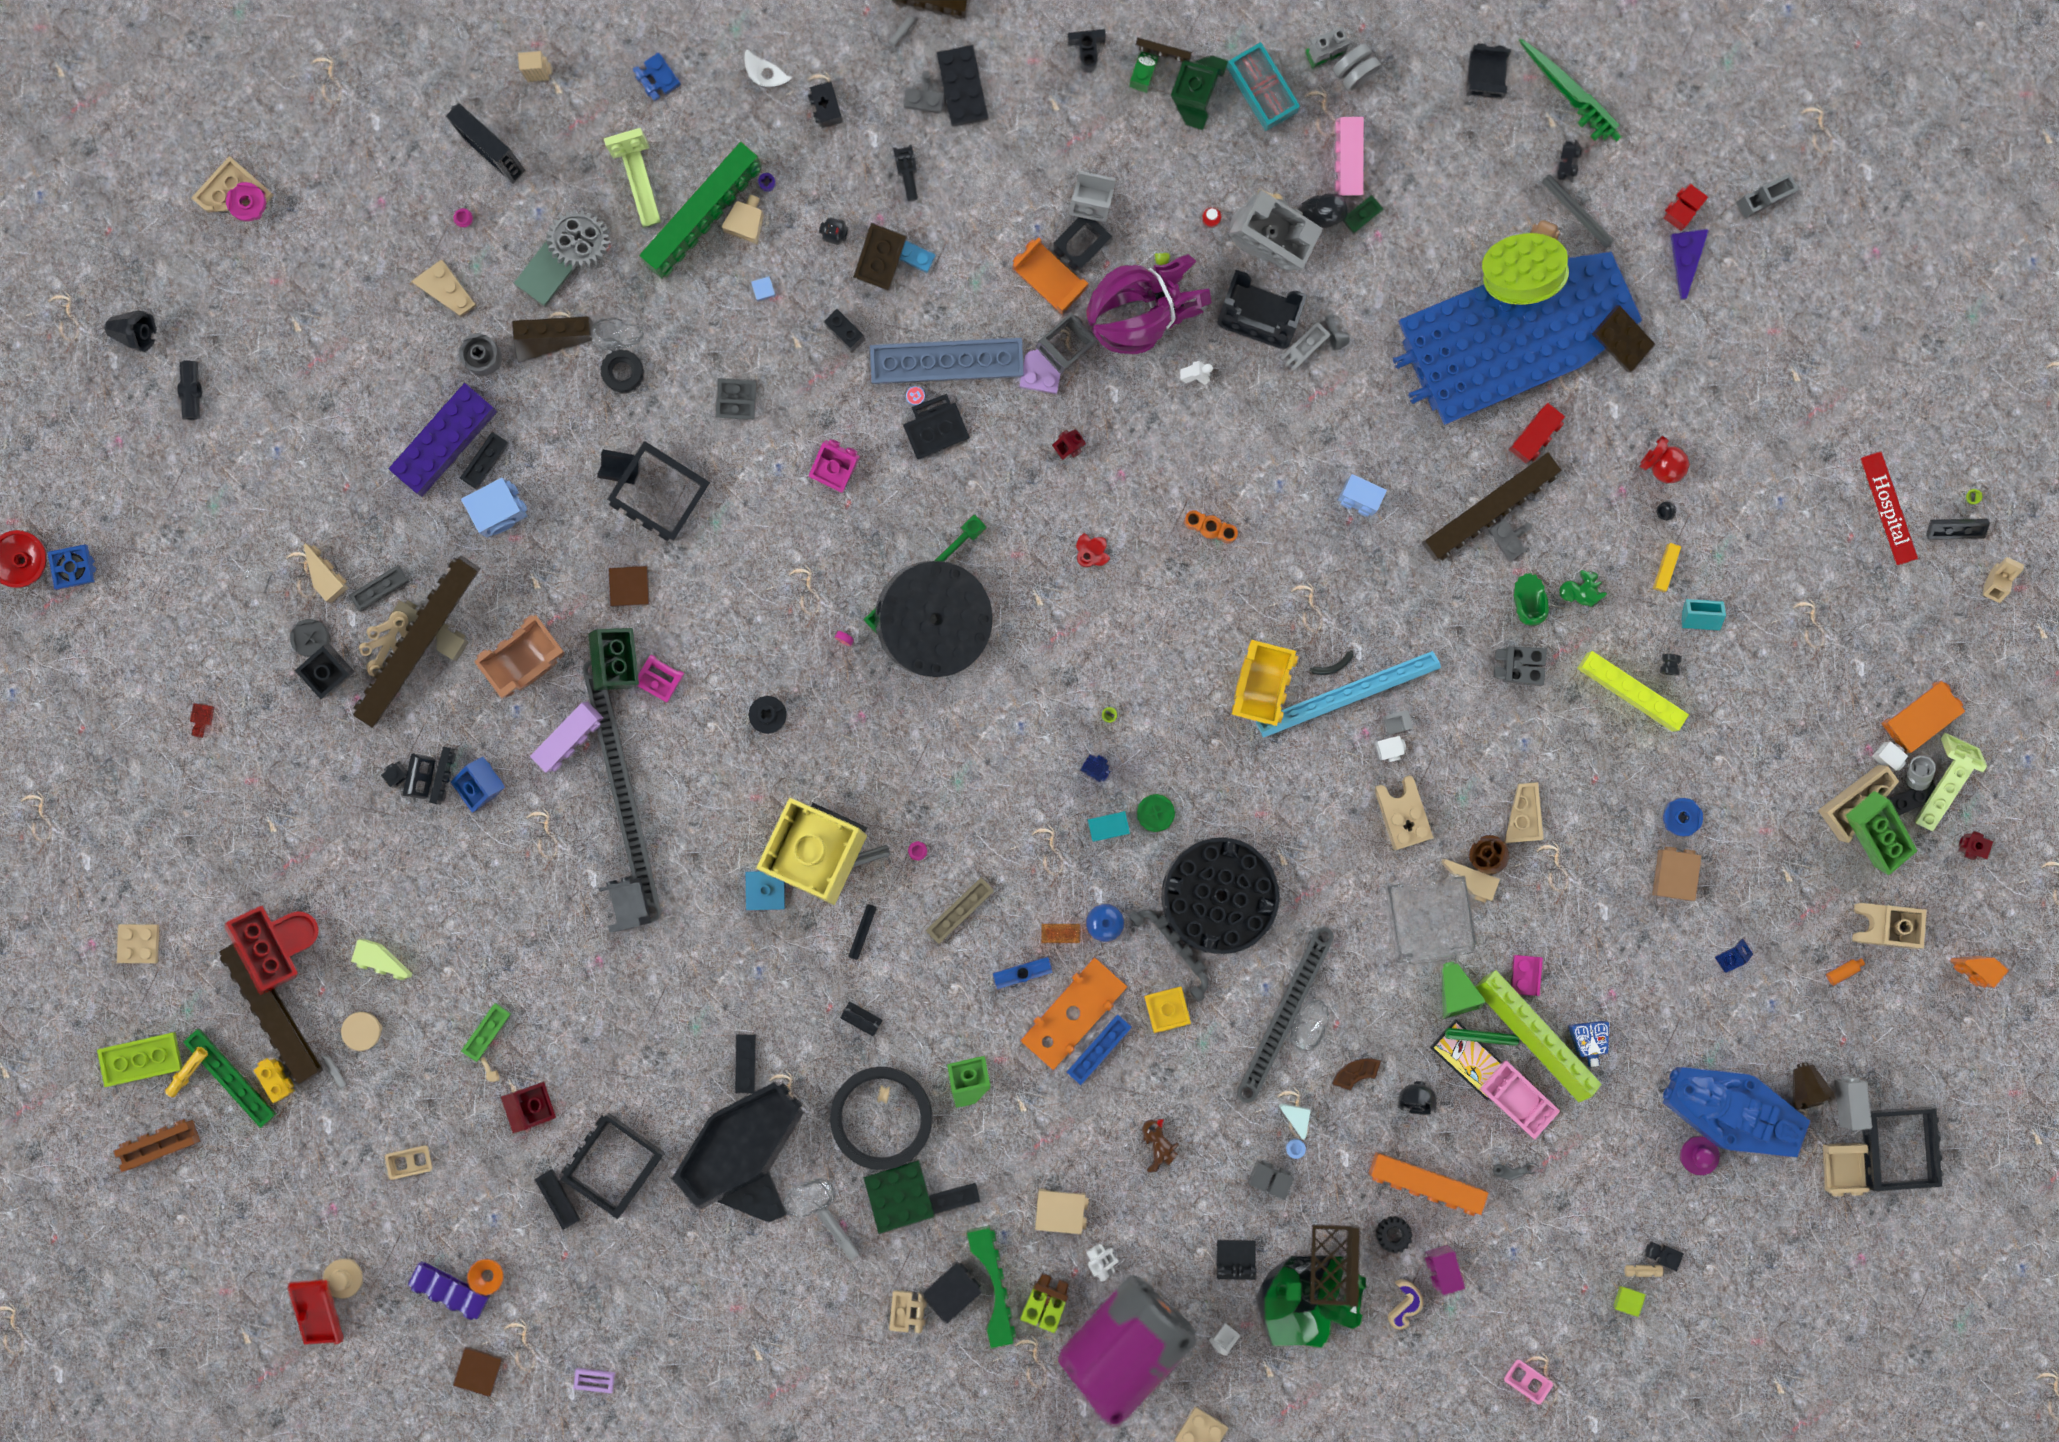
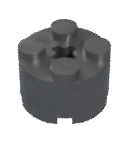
M475 333L467 336L459 348L460 361L468 370L476 375H489L501 366L502 353L499 346L484 334Z

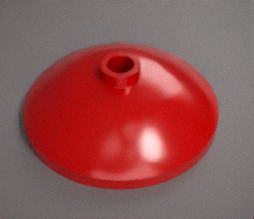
M13 530L0 535V583L12 588H22L36 582L43 574L47 563L46 550L42 542L33 534L21 530ZM24 557V558H25V562H24L23 564H21L20 561H21V559Z

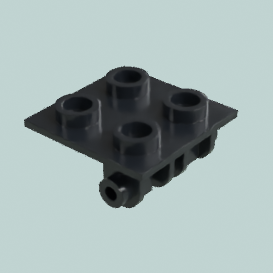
M1217 1240V1279L1255 1280V1275H1257L1256 1240Z

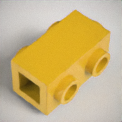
M266 1058L257 1063L259 1067L253 1071L272 1103L279 1102L295 1092L293 1088L294 1083L289 1077H286L284 1066L279 1060L277 1061L276 1058L271 1060Z

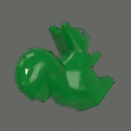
M1581 570L1579 572L1584 581L1580 586L1574 581H1565L1560 586L1559 594L1565 601L1573 602L1576 600L1579 604L1593 607L1607 595L1606 592L1600 593L1598 591L1602 581L1595 583L1598 579V574L1592 571L1586 572Z

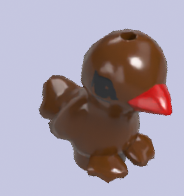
M1164 1119L1148 1120L1142 1127L1143 1140L1146 1141V1144L1153 1143L1154 1161L1147 1168L1149 1173L1157 1172L1163 1162L1169 1166L1178 1155L1174 1150L1178 1147L1179 1143L1172 1145L1163 1135Z

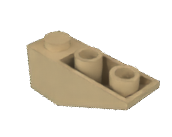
M305 543L304 550L313 587L326 602L332 603L348 589L345 585L347 581L341 574H336L332 570L334 566L327 559L323 560L320 556L322 554L315 545L311 546Z

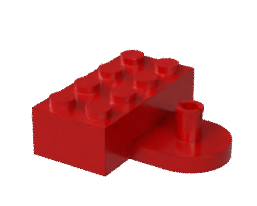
M263 905L225 922L224 926L260 995L297 977L298 972L290 957L311 947L318 936V924L308 913L292 912L271 922Z

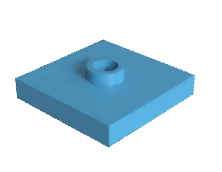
M761 871L745 872L746 910L785 909L784 881L770 877Z

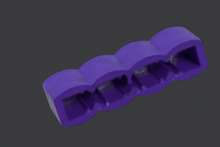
M423 1261L417 1264L407 1284L413 1292L418 1294L423 1292L428 1295V1299L436 1303L441 1301L446 1304L445 1307L451 1311L459 1310L469 1320L478 1319L481 1316L490 1298V1295H480L474 1292L468 1283L456 1279L452 1275L438 1270L436 1267Z

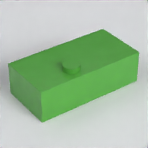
M1876 791L1872 792L1845 815L1873 866L1888 876L1918 851L1891 801Z

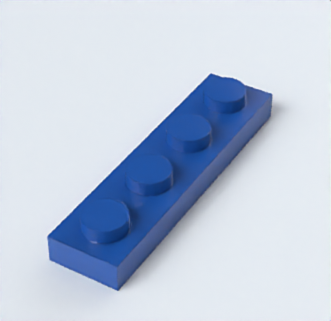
M1117 1014L1066 1073L1082 1085L1132 1026Z

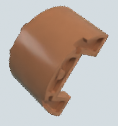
M530 615L523 620L524 624L520 626L521 628L512 633V638L508 641L506 639L501 641L497 645L498 648L494 651L483 650L477 655L478 659L474 661L501 698L512 696L514 694L513 690L521 691L538 680L558 663L555 660L557 657L561 659L564 655L562 648L537 615Z

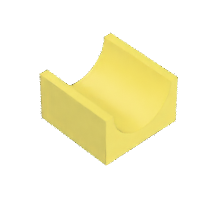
M789 798L756 869L835 906L867 835L857 827Z

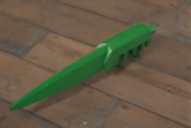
M1519 39L1520 44L1540 70L1566 97L1575 109H1578L1577 114L1583 115L1577 122L1578 125L1583 127L1590 122V127L1596 129L1591 134L1592 140L1596 141L1600 136H1603L1602 139L1605 141L1611 136L1618 142L1622 138L1616 131L1619 126L1618 122L1594 97L1588 94L1547 56L1524 39Z

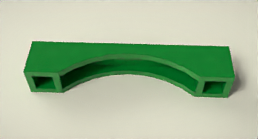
M990 1225L967 1230L970 1251L986 1267L994 1286L995 1304L992 1316L987 1324L990 1348L1014 1344L1013 1338L1017 1336L1015 1326L1010 1325L1009 1319L1013 1318L1011 1307L1006 1306L1005 1299L1009 1298L1007 1288L1002 1286L1001 1280H1005L1003 1268L998 1267L997 1261L1001 1260L999 1249L994 1248L993 1242L997 1241L995 1230H991Z

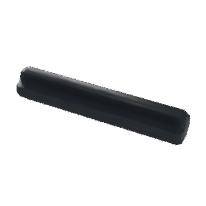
M867 904L848 955L854 960L859 959L877 909L874 905Z

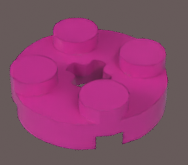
M241 182L227 193L226 206L230 213L238 220L250 222L262 217L266 208V197L264 192L256 185L249 182ZM246 197H249L248 199L251 202L250 204H248V206L245 207V205L242 204V201H245Z

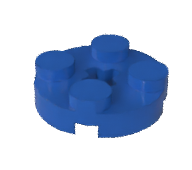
M1678 798L1667 804L1663 812V822L1666 830L1676 836H1690L1701 827L1703 812L1693 800ZM1682 812H1684L1685 816H1688V819L1684 820L1683 823L1678 819Z

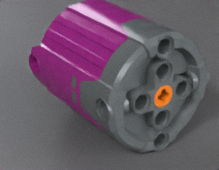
M1130 1275L1060 1349L1058 1363L1099 1417L1111 1426H1119L1137 1410L1197 1345L1196 1331L1179 1311H1175L1154 1291L1150 1284L1137 1275Z

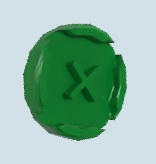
M1152 794L1143 798L1138 804L1137 819L1146 830L1160 832L1169 828L1172 824L1175 810L1172 802L1167 797L1160 794Z

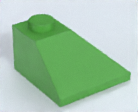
M985 1056L947 1064L956 1108L975 1104L991 1088Z

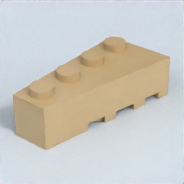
M1878 764L1818 811L1838 840L1849 843L1855 832L1845 815L1874 791L1887 797L1899 781L1888 766Z

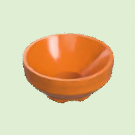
M481 1259L470 1267L467 1276L468 1284L474 1292L480 1295L492 1294L502 1285L504 1279L503 1269L494 1260ZM485 1270L493 1272V1279L491 1281L483 1279L482 1274Z

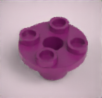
M1693 1136L1683 1144L1679 1158L1687 1171L1702 1176L1716 1169L1720 1160V1153L1718 1147L1707 1138Z

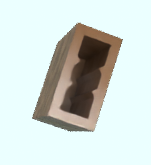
M1665 846L1664 850H1658L1652 895L1695 901L1701 855H1696V851L1684 849V852H1676L1677 848Z

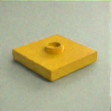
M1182 986L1144 995L1153 1033L1191 1024Z

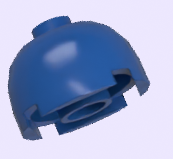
M1100 904L1089 911L1086 918V927L1088 933L1094 939L1100 942H1110L1121 935L1124 929V918L1117 907L1110 904Z

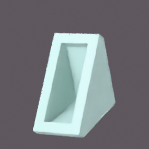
M1281 1103L1279 1105L1280 1109L1299 1136L1305 1139L1311 1110Z

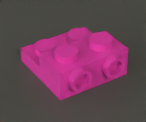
M834 439L825 440L820 447L808 477L843 493L860 456L856 455L857 451L850 447L846 449L840 447V443Z

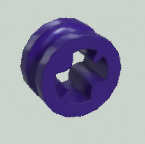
M763 173L758 178V184L763 191L770 192L775 188L776 181L772 174ZM766 178H769V180L772 181V183H769L766 187L764 183L762 184V182H764Z

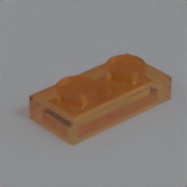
M1041 924V943H1080V924Z

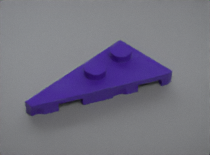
M1708 229L1670 235L1680 300H1685L1688 297L1709 232Z

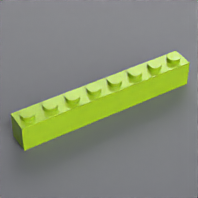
M1497 970L1484 976L1475 987L1485 1002L1579 1103L1593 1097L1602 1085L1599 1080Z

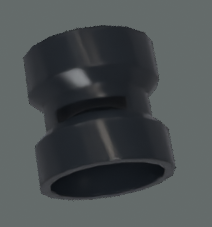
M1662 654V661L1665 663L1660 667V673L1679 676L1680 669L1677 664L1681 663L1682 656Z

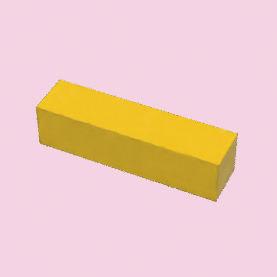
M1673 543L1667 544L1652 589L1663 593L1667 592L1682 546Z

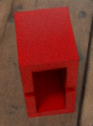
M1691 183L1686 188L1682 186L1675 195L1678 197L1675 203L1671 201L1664 210L1667 213L1663 219L1680 231L1689 224L1696 211L1701 208L1708 198L1706 194Z

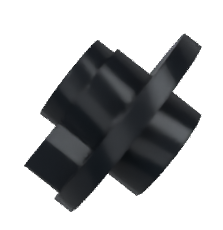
M763 696L752 703L748 716L755 730L760 733L771 734L783 727L786 722L787 712L784 704L779 699L773 696Z

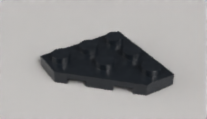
M770 1172L763 1178L717 1201L768 1223L787 1215Z

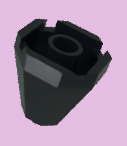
M138 310L110 317L104 326L108 337L139 352H147L154 345L155 339H151L152 333L156 334L157 328L153 315Z

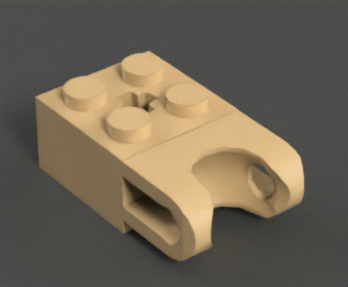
M1411 775L1403 778V793L1399 798L1390 796L1384 785L1375 787V794L1393 850L1402 849L1433 838L1416 783ZM1407 820H1408V823H1411V827H1410V830H1409V831H1408V829H1404V826H1403V825H1406V821H1407Z
M1867 903L1854 904V912L1866 916L1870 925L1865 932L1853 933V942L1916 950L1924 949L1927 910ZM1901 924L1905 927V930L1901 931L1900 929Z

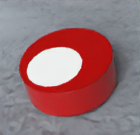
M1212 207L1207 208L1202 215L1203 224L1209 228L1219 225L1221 221L1220 211Z

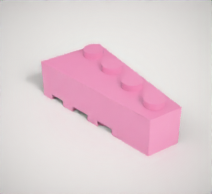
M1340 117L1335 122V153H1337V161H1335V172H1337L1335 192H1338L1341 196L1363 195L1364 117Z

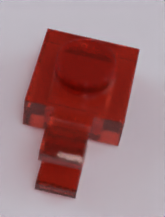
M193 703L190 722L195 723L191 736L204 737L205 725L211 726L214 706Z

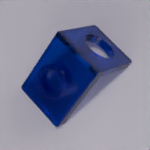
M1741 939L1735 947L1716 955L1715 959L1723 971L1727 973L1746 964L1753 956V953L1744 939ZM1742 946L1746 950L1747 955L1743 952Z

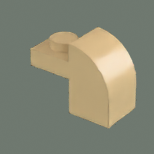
M2006 557L2000 564L1996 563L1985 582L1983 596L2001 603L2011 592L2012 581L2023 571L2024 565L2009 557Z

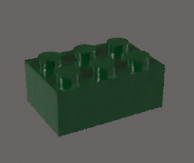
M633 628L596 629L588 633L594 690L631 689L639 685Z

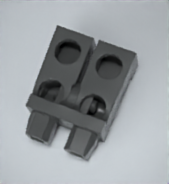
M1508 646L1496 649L1495 660H1504V667H1494L1493 677L1503 679V682L1543 686L1545 682V668L1541 667L1546 666L1547 648Z

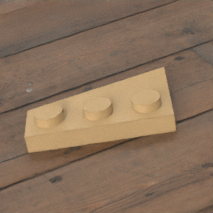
M442 259L411 281L460 317L476 307V304Z
M1538 782L1517 784L1504 843L1544 840Z

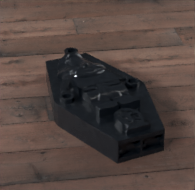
M773 1082L713 1113L708 1118L671 1178L695 1208L703 1209L763 1178L769 1172L804 1114V1111L800 1108L803 1105L796 1097L792 1098L788 1094L790 1090L784 1083Z

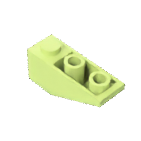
M366 939L357 940L351 962L357 963L356 967L362 969L371 967L375 969L374 972L386 975V972L394 974L393 978L399 980L412 977V973L382 944Z

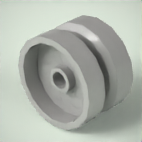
M1366 43L1350 51L1333 67V71L1338 78L1345 77L1342 84L1349 92L1367 82L1382 67V64L1376 57L1370 58L1372 50Z

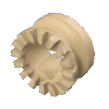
M881 1085L879 1090L881 1093L878 1095L877 1102L883 1101L884 1104H887L890 1087L884 1088Z

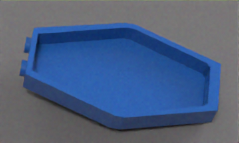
M1675 1067L1669 1077V1080H1671L1669 1087L1663 1092V1104L1716 1147L1724 1150L1798 1157L1810 1120L1757 1077L1749 1074Z

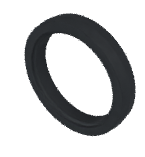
M891 1067L868 1068L851 1076L836 1093L830 1111L831 1131L839 1149L854 1163L874 1170L893 1169L911 1161L925 1146L932 1128V1108L922 1086L907 1073ZM874 1079H888L903 1085L912 1093L920 1109L921 1121L916 1138L904 1151L890 1157H873L862 1153L851 1144L843 1129L842 1111L846 1099L856 1087Z

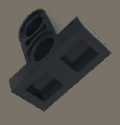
M1105 29L1069 32L1067 34L1068 46L1078 45L1080 66L1084 72L1092 73L1097 68L1098 55L1096 44L1106 42ZM1085 40H1089L1092 44L1090 46H1085L1082 44V42ZM1086 59H1092L1094 63L1091 65H1087L1084 61Z

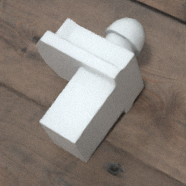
M1200 361L1193 362V365L1180 370L1181 380L1188 383L1197 379L1206 385L1210 382L1208 376H1210L1213 366L1211 364H1203Z

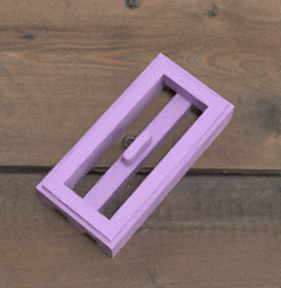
M576 1368L573 1389L613 1393L615 1372ZM579 1374L609 1377L610 1380L579 1376ZM578 1381L609 1384V1387L578 1384Z

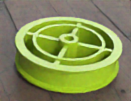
M1523 233L1504 238L1495 243L1483 257L1484 286L1491 296L1505 303L1525 305L1544 301L1557 294L1568 280L1567 251L1558 240L1543 234Z

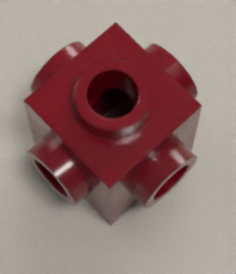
M1074 429L1070 432L1068 430L1062 432L1058 436L1059 439L1052 444L1060 458L1064 460L1070 456L1075 458L1083 452L1081 449L1086 445V442L1077 429Z
M1973 831L1972 833L1964 834L1960 838L1958 852L1964 853V857L1970 860H1976V858L1988 860L1994 841L1984 838L1982 833Z

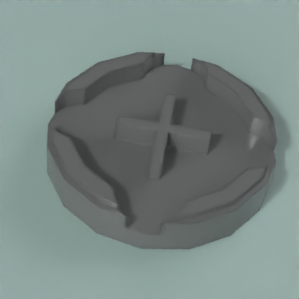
M305 619L298 622L290 633L292 648L298 654L305 657L312 656L323 645L330 642V634L327 627L314 619Z

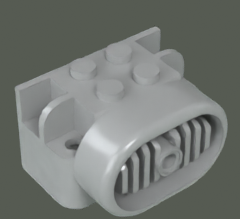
M1259 190L1257 195L1252 196L1248 200L1246 206L1237 210L1230 222L1229 236L1232 237L1234 243L1247 253L1261 260L1272 262L1286 271H1295L1304 268L1323 228L1302 216L1303 213L1301 211L1288 207L1285 201L1275 199L1263 190Z

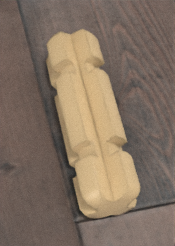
M1626 1265L1624 1268L1625 1276L1634 1277V1275L1636 1277H1652V1275L1654 1277H1662L1664 1273L1663 1266L1654 1265V1267L1652 1265H1636V1267L1634 1265Z

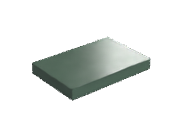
M547 240L514 282L517 287L544 307L573 271L572 264L565 267L564 261L558 263V257L552 258V252L548 251V246L550 245H547Z

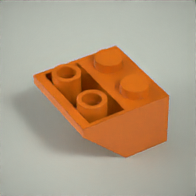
M1970 956L1951 958L1950 960L1954 964L1953 968L1961 974H1966L1969 977L1968 981L1976 987L1995 988L2009 971L1994 957Z

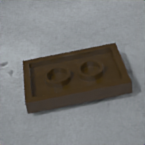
M872 222L853 278L889 291L908 236Z
M1616 305L1592 333L1629 373L1636 368L1655 345L1620 305Z

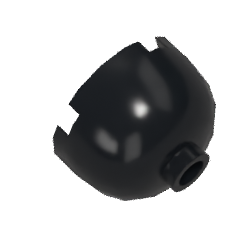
M1415 1081L1414 1084L1407 1085L1400 1092L1398 1108L1404 1111V1108L1410 1109L1409 1113L1430 1115L1431 1111L1436 1113L1437 1097L1430 1087L1425 1086L1426 1083Z

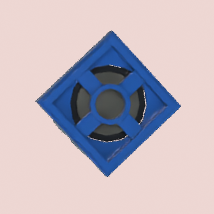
M84 544L47 552L54 590L95 583L93 575L96 571V567L93 566L95 560L89 554L88 545Z

